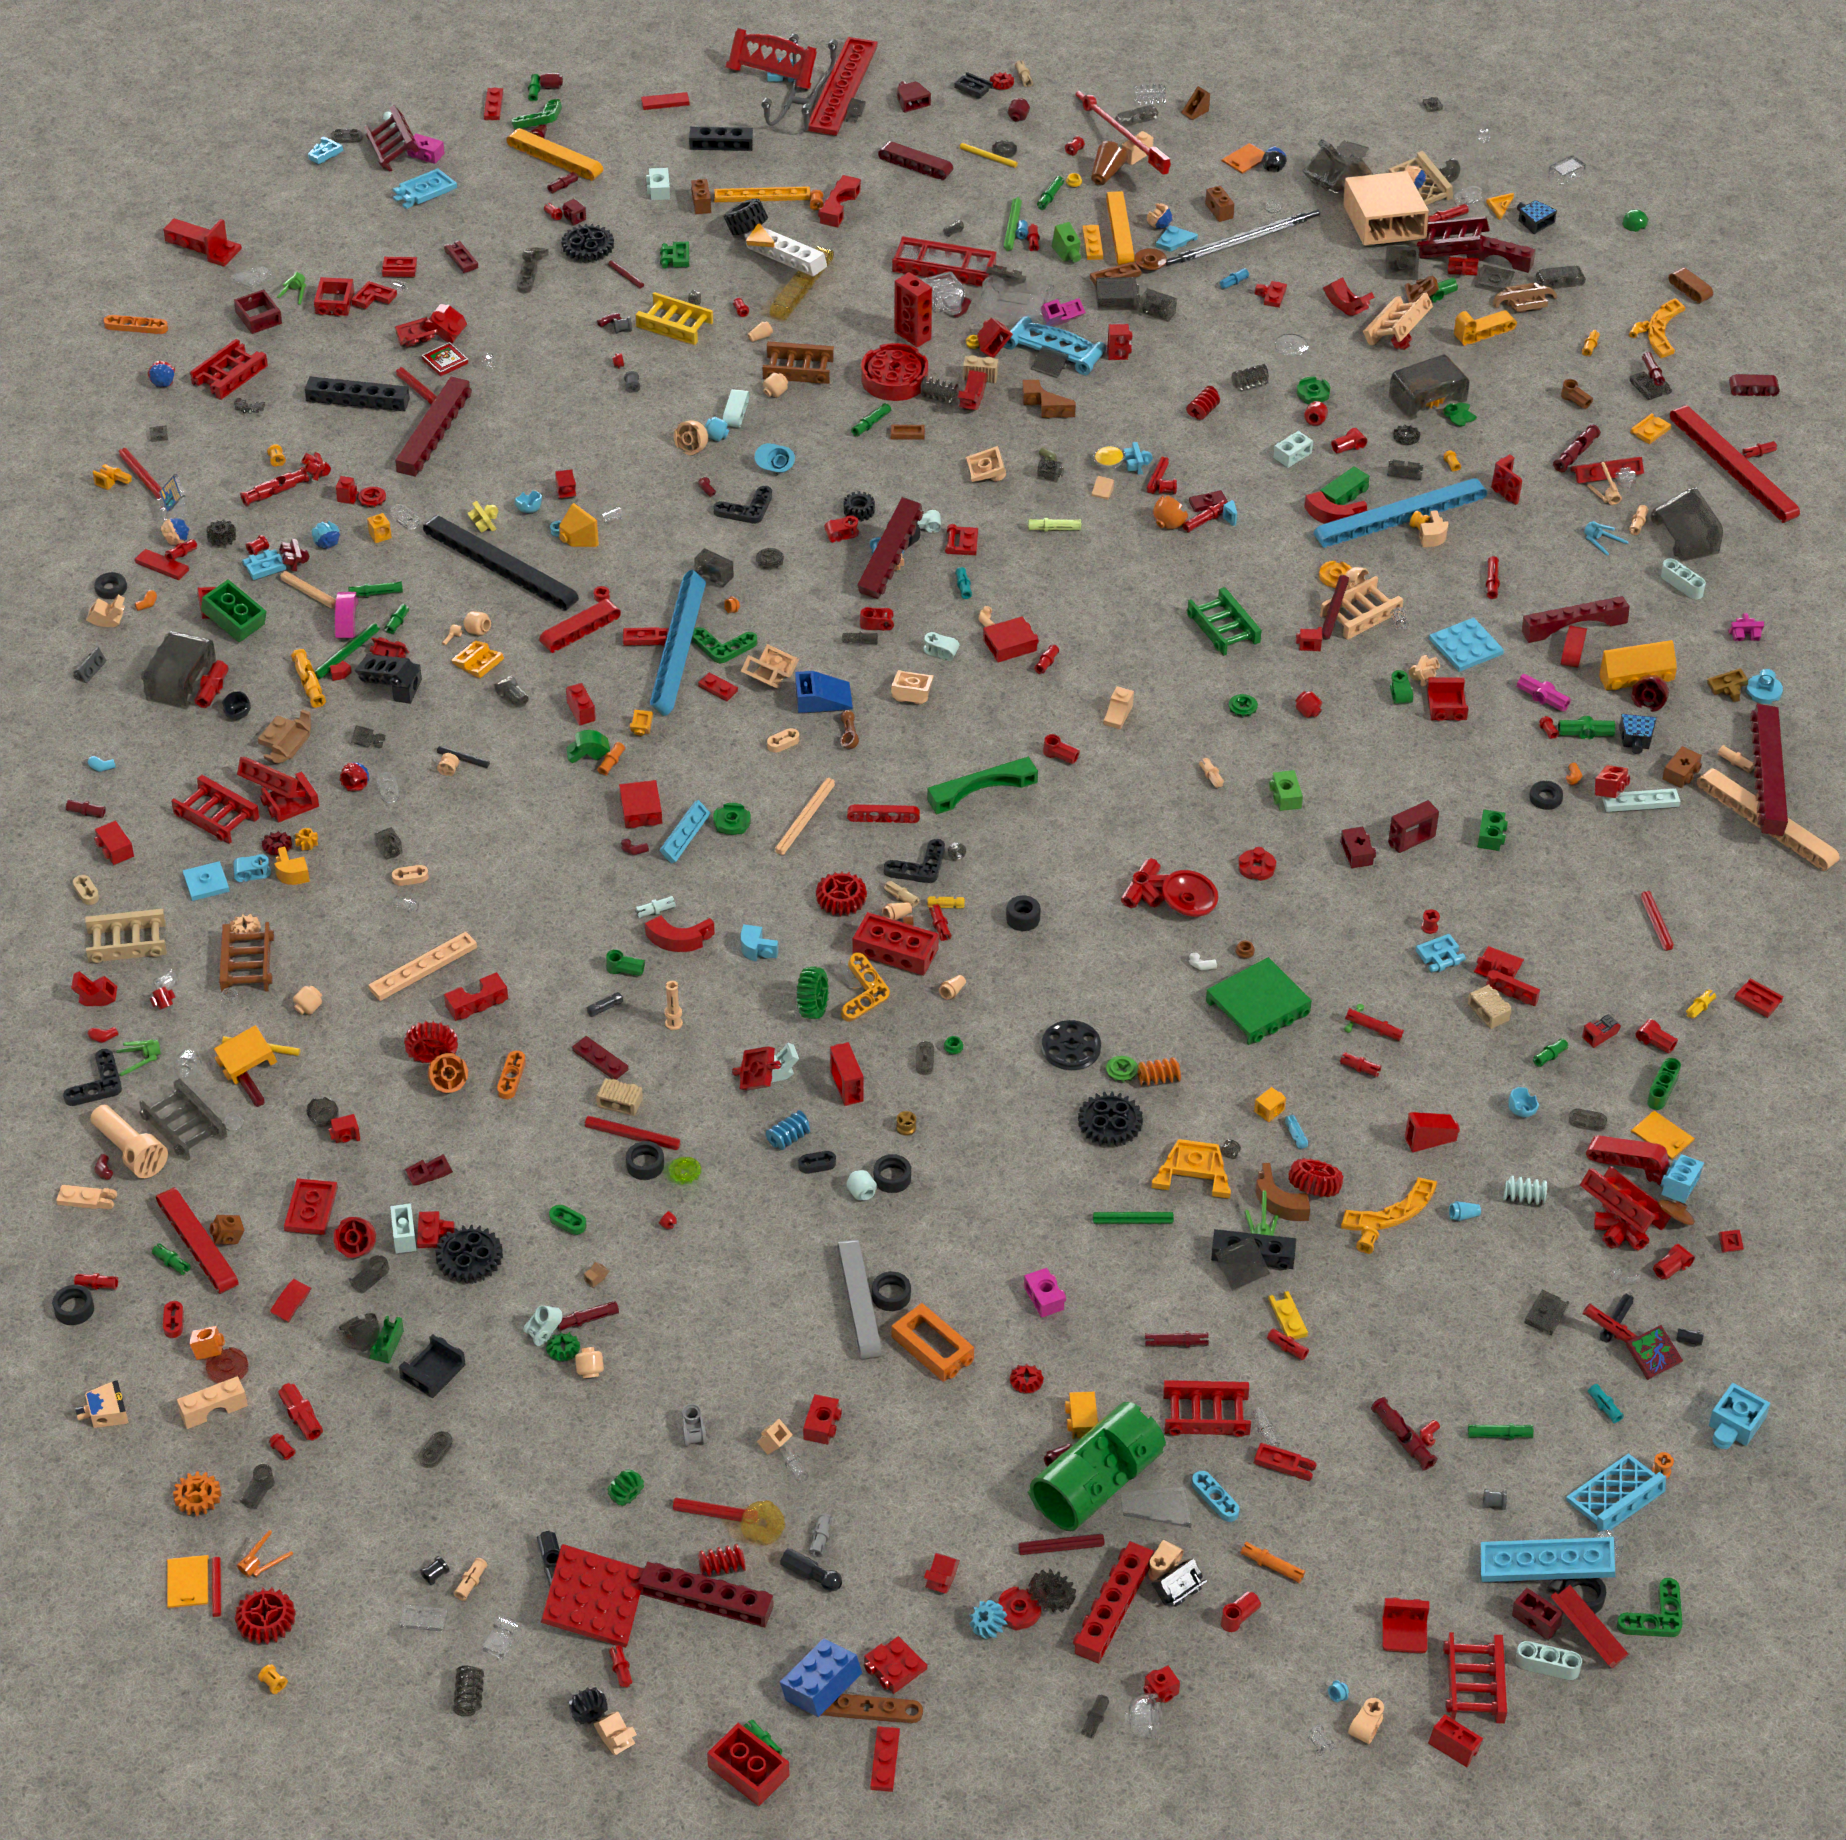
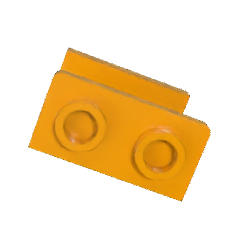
M256 1025L214 1048L217 1054L214 1057L220 1068L222 1066L225 1067L222 1070L228 1081L232 1079L235 1085L239 1083L236 1079L237 1076L267 1060L270 1066L277 1063L271 1048Z

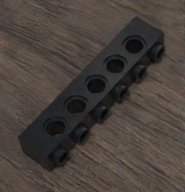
M309 376L305 386L306 401L313 403L405 412L410 400L409 386Z

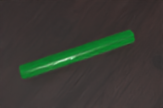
M376 623L371 624L315 670L317 679H321L330 672V666L338 665L380 630L379 626Z

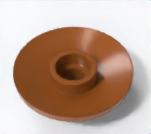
M1147 248L1138 251L1135 254L1134 261L1142 269L1157 270L1165 266L1167 257L1158 249Z
M1659 1200L1658 1205L1668 1215L1684 1224L1694 1225L1695 1220L1686 1210L1688 1206L1685 1203Z

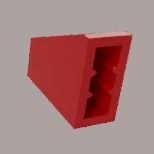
M1408 1113L1405 1140L1413 1153L1457 1141L1460 1127L1458 1122L1454 1121L1451 1114Z

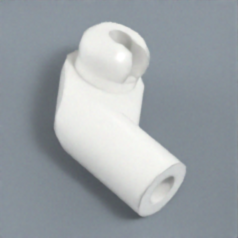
M1191 953L1189 955L1190 965L1198 970L1217 969L1215 959L1203 961L1199 959L1200 955L1198 953Z

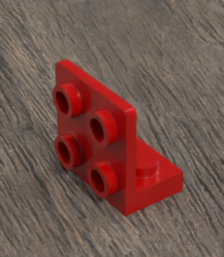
M220 219L204 236L208 262L225 267L242 249L241 244L227 240L225 221L223 219Z

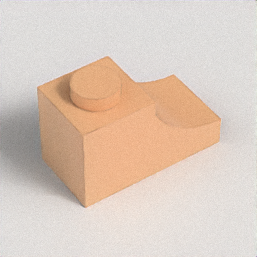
M1116 687L1111 696L1103 725L1121 730L1133 707L1134 691Z

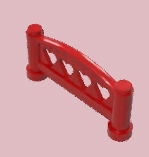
M737 28L729 61L726 62L725 67L740 71L741 65L764 70L797 79L796 86L811 89L812 83L810 80L817 48L808 46L807 49H804L798 44L779 36L747 34L746 30ZM750 41L753 44H758V49L751 56L747 46ZM763 45L773 49L766 59H764L761 50ZM777 49H780V51L785 50L786 56L778 63L775 51ZM792 52L795 55L800 54L801 56L794 66H792L789 57Z

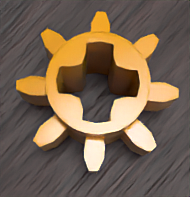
M303 828L299 833H295L296 847L300 846L302 851L312 850L314 846H318V833H313L312 828Z

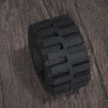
M750 199L729 209L724 214V219L732 235H742L754 230L757 224L762 225L765 223L768 216L760 199Z

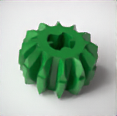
M626 1469L621 1471L611 1481L607 1494L614 1503L625 1506L627 1503L630 1504L633 1499H636L637 1495L641 1494V1490L644 1488V1480L634 1470Z

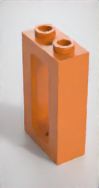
M923 1303L919 1304L891 1326V1337L943 1382L948 1378H954L964 1366L968 1367L974 1360V1346ZM923 1322H926L953 1345L957 1351L950 1357L943 1358L917 1336L913 1330Z

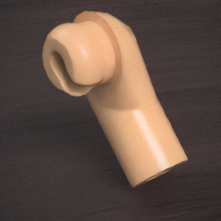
M989 606L983 607L978 618L985 627L995 624L990 620L992 608Z

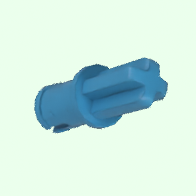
M1243 268L1236 273H1230L1219 284L1222 289H1226L1234 284L1237 285L1240 281L1249 277V272L1246 268Z

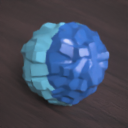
M330 521L328 523H318L312 529L313 541L318 547L329 549L338 544L340 536L338 526Z

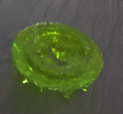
M679 1157L670 1164L669 1174L675 1182L680 1181L682 1184L689 1182L692 1184V1181L698 1180L701 1174V1165L692 1157ZM689 1169V1173H682V1170Z

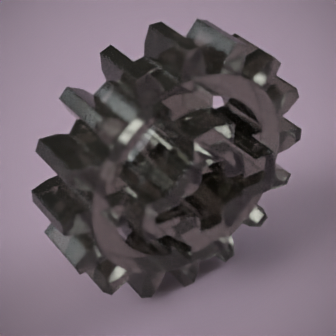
M1049 1569L1048 1573L1044 1570H1041L1039 1574L1035 1573L1028 1585L1030 1587L1028 1593L1032 1594L1030 1599L1037 1600V1606L1043 1605L1045 1611L1050 1608L1053 1613L1057 1609L1061 1613L1065 1609H1070L1076 1598V1589L1072 1588L1073 1582L1066 1581L1067 1576L1062 1578L1059 1571L1053 1574L1051 1569Z

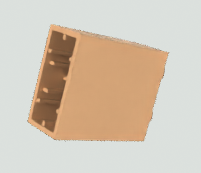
M1407 171L1345 178L1343 205L1363 245L1426 239L1429 210Z

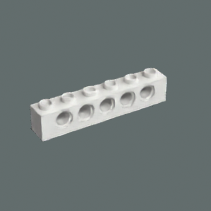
M766 228L764 229L773 239L775 247L747 245L750 250L811 276H815L827 267L823 252ZM752 231L745 234L746 239L749 237Z

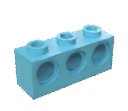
M1681 1154L1678 1160L1673 1161L1671 1168L1669 1167L1667 1174L1662 1179L1660 1186L1663 1187L1661 1195L1685 1203L1699 1181L1704 1162Z

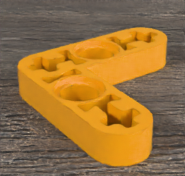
M854 953L850 957L848 967L866 991L842 1007L841 1017L847 1022L856 1020L885 1002L890 994L888 986L868 959L861 953ZM854 961H861V964L855 965ZM871 974L874 981H866L864 975ZM878 991H879V992H881V991L884 992L883 996H882V995H878V996L874 999L873 996H875ZM863 998L869 1000L870 1006H863L860 1000ZM855 1006L857 1007L853 1014H847V1010L850 1011L854 1009Z

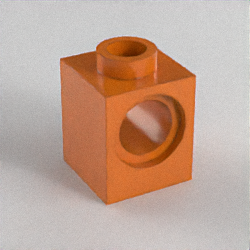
M217 1326L192 1331L189 1344L196 1360L221 1355L225 1339L223 1334L219 1333Z

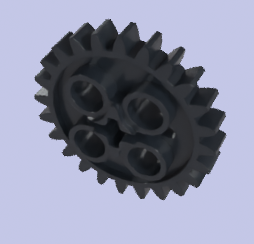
M579 224L578 228L573 226V230L568 229L567 233H564V237H562L563 252H566V256L570 255V259L576 257V261L582 259V262L585 260L591 262V259L597 261V258L603 259V255L608 256V253H612V249H614L613 234L610 233V230H605V227L600 228V225L594 227L593 224L590 226L585 224L582 227Z
M1113 1091L1110 1095L1103 1092L1101 1097L1096 1093L1095 1099L1088 1097V1102L1084 1101L1083 1107H1080L1078 1127H1081V1133H1086V1139L1092 1137V1143L1098 1140L1099 1146L1107 1143V1147H1110L1111 1143H1114L1118 1147V1142L1126 1145V1139L1132 1142L1133 1136L1138 1137V1132H1141L1143 1125V1112L1140 1111L1139 1105L1135 1106V1100L1129 1101V1096L1122 1098V1093L1114 1096Z
M462 1225V1230L460 1231L454 1228L453 1234L447 1232V1238L441 1237V1243H437L438 1249L435 1250L439 1271L443 1270V1275H449L450 1280L457 1277V1283L461 1282L462 1279H465L466 1284H468L470 1279L477 1283V1278L479 1277L484 1281V1275L491 1277L492 1270L498 1271L497 1265L502 1264L501 1259L503 1258L500 1238H496L494 1232L489 1234L488 1228L482 1231L480 1225L477 1229H473V1225H470L469 1229Z

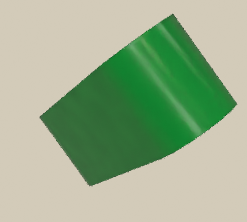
M1676 1058L1664 1060L1650 1088L1647 1104L1653 1110H1661L1665 1107L1678 1080L1681 1063Z

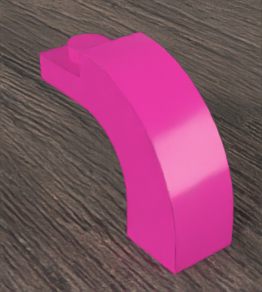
M1079 298L1060 304L1059 300L1056 299L1043 304L1040 308L1047 326L1061 325L1086 313Z
M356 592L337 593L335 638L355 637L356 606L359 604Z

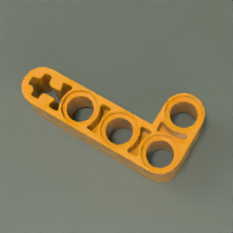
M1506 310L1476 320L1468 312L1463 311L1455 319L1454 336L1466 346V344L1481 341L1480 339L1484 340L1495 336V334L1499 335L1514 330L1517 326V321Z

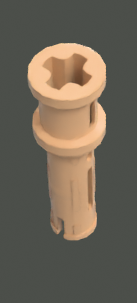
M668 981L666 983L667 1007L664 1011L667 1018L665 1026L670 1030H677L683 1025L680 1018L682 1016V1009L679 1007L678 983L676 981Z

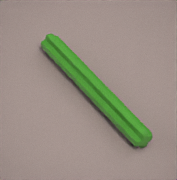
M1020 197L1013 198L1003 246L1006 251L1012 250L1014 246L1022 203Z

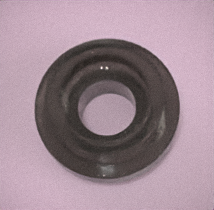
M692 290L688 295V302L700 305L701 293Z
M953 843L948 848L949 858L953 861L962 859L966 854V847L961 843Z

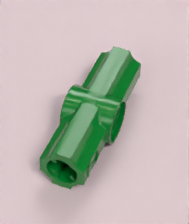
M1582 716L1578 720H1559L1558 731L1559 735L1580 736L1581 739H1593L1595 736H1614L1615 721L1594 720L1590 716Z

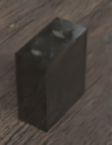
M1136 277L1096 278L1098 311L1137 310V304H1140L1141 299L1139 284H1136Z

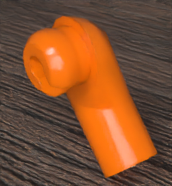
M149 590L144 600L135 602L137 611L154 606L157 599L156 592Z
M1571 763L1568 766L1571 775H1567L1566 780L1568 784L1576 785L1582 778V773L1577 763Z

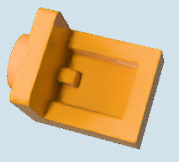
M634 709L633 720L630 723L631 732L638 736L650 734L653 712Z

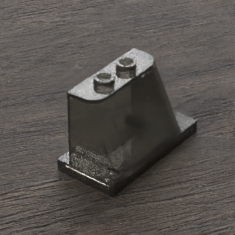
M1322 139L1318 143L1321 149L1303 169L1304 174L1314 185H1320L1325 191L1330 190L1334 193L1344 190L1345 178L1374 175L1361 158L1353 154L1347 158L1339 154L1332 144Z

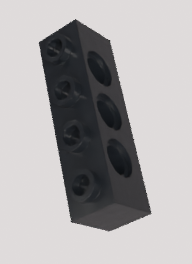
M690 126L689 150L753 151V128Z
M367 654L354 671L364 683L408 687L420 670L409 658Z
M1214 1229L1211 1260L1219 1263L1230 1262L1239 1265H1257L1261 1268L1274 1267L1281 1270H1293L1296 1238Z

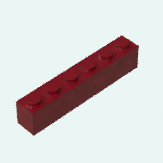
M901 497L857 584L859 593L879 599L881 594L885 593L888 580L892 579L894 568L896 565H899L903 550L907 549L910 536L914 535L916 524L923 517L924 511L922 510L921 503Z

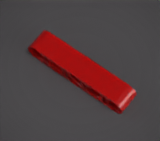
M609 599L603 600L545 630L540 635L539 641L551 653L556 652L555 650L558 651L568 646L570 642L573 643L585 637L584 635L598 630L599 627L602 628L608 625L614 619L617 620L621 615V610Z

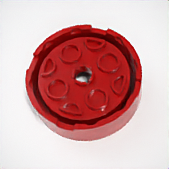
M901 343L880 345V348L874 351L872 349L869 350L862 359V385L869 394L882 400L903 401L911 399L922 393L928 384V360L925 355L919 353L917 348Z

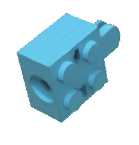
M1732 1382L1712 1410L1708 1426L1716 1429L1713 1435L1714 1445L1720 1449H1728L1736 1440L1747 1446L1766 1419L1770 1402Z

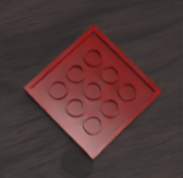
M562 1544L540 1623L626 1648L641 1593L638 1583L644 1568Z

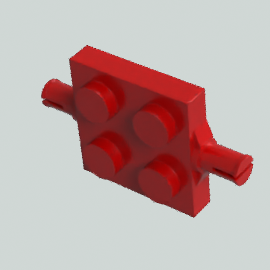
M767 1046L744 1050L741 1066L732 1069L734 1076L740 1075L739 1089L747 1091L771 1087L772 1070L781 1068V1066H778L781 1065V1062L774 1061L775 1048Z

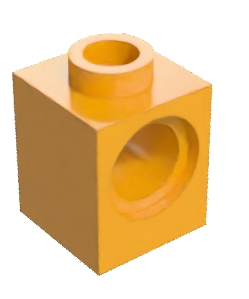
M384 513L367 518L368 532L375 543L392 538L390 522Z
M1271 1087L1255 1099L1254 1112L1269 1123L1285 1110L1286 1097Z

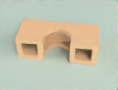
M238 1376L177 1399L179 1412L187 1429L207 1422V1415L213 1409L223 1407L227 1413H231L248 1406L246 1394Z

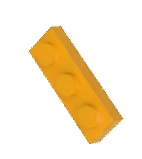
M1083 225L1082 231L1087 260L1103 259L1099 225Z

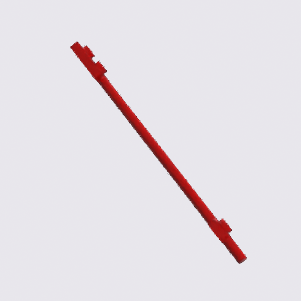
M1080 91L1076 92V96L1083 101V107L1086 111H1095L1147 154L1149 164L1161 174H1169L1170 158L1158 148H1148L1097 106L1096 98L1093 95H1084Z

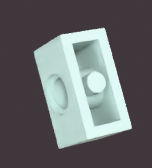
M668 168L649 169V175H646L647 195H651V200L670 199Z
M411 1204L390 1206L396 1254L416 1251Z

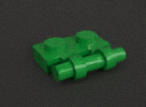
M689 241L673 242V246H668L666 243L662 244L660 248V264L662 268H668L669 263H673V267H689Z

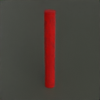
M220 1557L212 1558L213 1617L221 1616Z

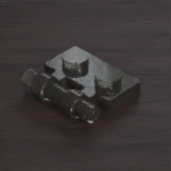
M1645 371L1630 376L1629 381L1647 400L1660 397L1663 392L1667 395L1672 392L1670 385L1666 381L1663 385L1657 386L1653 378L1651 379L1649 373L1647 375Z

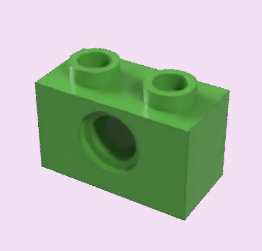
M1295 770L1273 772L1272 780L1269 781L1270 791H1274V804H1278L1280 811L1302 809L1303 795Z

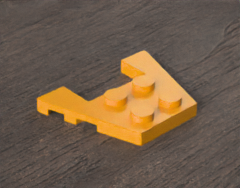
M1178 1139L1167 1156L1166 1162L1160 1167L1157 1176L1152 1180L1151 1188L1170 1190L1172 1174L1214 1180L1213 1197L1230 1199L1231 1196L1218 1144Z

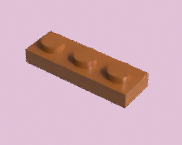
M1135 262L1090 273V279L1096 288L1141 276V270Z

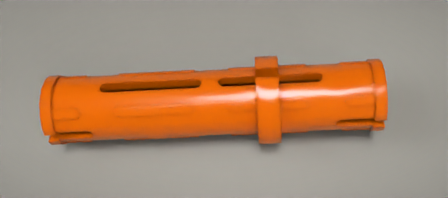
M1247 1541L1244 1543L1245 1547H1242L1241 1555L1256 1561L1259 1566L1264 1565L1300 1584L1301 1578L1305 1575V1570L1270 1554L1267 1549L1262 1550Z

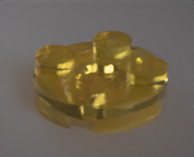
M769 1500L754 1502L743 1513L741 1521L742 1533L752 1543L756 1542L763 1546L772 1544L778 1540L785 1529L784 1516L780 1509ZM760 1518L767 1521V1528L758 1525Z

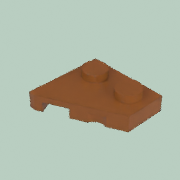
M1432 275L1425 279L1416 280V284L1413 285L1406 283L1405 289L1408 302H1416L1426 292L1428 296L1433 295L1439 290L1437 279Z

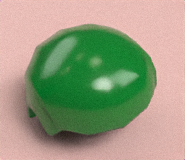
M1632 209L1625 214L1622 225L1629 231L1638 232L1641 228H1646L1649 219L1643 211Z

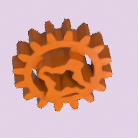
M196 1471L195 1476L188 1473L187 1479L181 1477V1484H175L176 1491H173L175 1505L179 1506L180 1512L186 1510L188 1516L192 1512L199 1516L201 1511L207 1514L208 1508L214 1510V1503H220L219 1497L222 1496L219 1481L215 1480L214 1475L208 1478L207 1472L202 1476L199 1474V1471Z

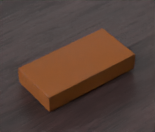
M891 425V440H925V425Z

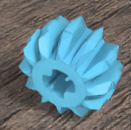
M992 1600L987 1602L980 1601L979 1607H973L975 1610L974 1614L969 1615L973 1619L969 1625L974 1628L973 1632L984 1639H989L990 1637L997 1638V1632H1003L1002 1625L1007 1624L1003 1620L1007 1614L1003 1611L1002 1605L996 1604Z

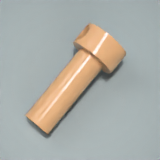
M100 1105L92 1112L91 1123L123 1152V1163L139 1178H149L157 1174L164 1167L168 1158L167 1148L152 1134H139L108 1105Z

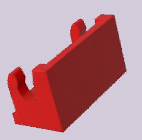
M1444 1714L1433 1727L1428 1744L1467 1768L1471 1763L1473 1755H1477L1483 1738Z

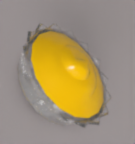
M1113 444L1105 445L1095 449L1092 459L1101 469L1113 470L1122 464L1126 458V453L1119 446H1114Z

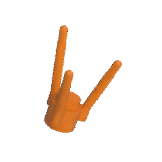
M269 1530L252 1548L249 1554L237 1564V1568L248 1578L252 1574L257 1577L263 1571L292 1556L293 1552L290 1551L259 1568L260 1561L254 1555L272 1534V1531Z

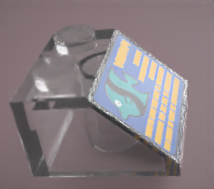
M174 474L159 491L160 499H157L160 509H163L161 510L163 520L180 518L188 522L190 520L186 496L178 474Z

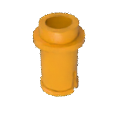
M1449 450L1444 453L1443 460L1448 463L1452 472L1461 469V464L1456 458V453Z

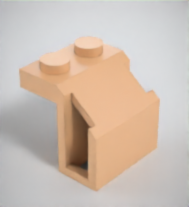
M767 644L760 660L750 655L747 656L741 672L779 689L781 686L778 684L785 677L789 678L793 674L799 659ZM751 660L761 665L754 673L747 671Z

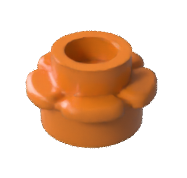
M729 597V599L724 601L725 610L727 613H736L740 608L739 601L735 597Z

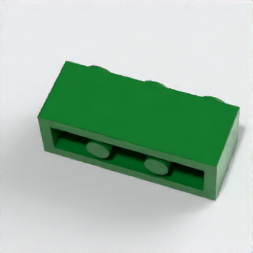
M1353 466L1320 491H1322L1328 501L1337 505H1346L1349 501L1355 500L1360 493L1368 490L1370 476Z

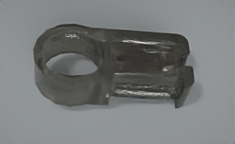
M382 1255L370 1258L360 1273L353 1279L349 1278L350 1285L361 1294L366 1292L388 1274L390 1267L387 1259ZM376 1263H383L378 1271L372 1270L373 1265Z

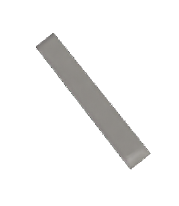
M859 1240L838 1242V1254L840 1255L842 1271H844L843 1278L845 1288L847 1287L846 1293L850 1304L852 1321L854 1320L853 1327L855 1337H857L858 1351L861 1354L860 1359L881 1357V1344Z

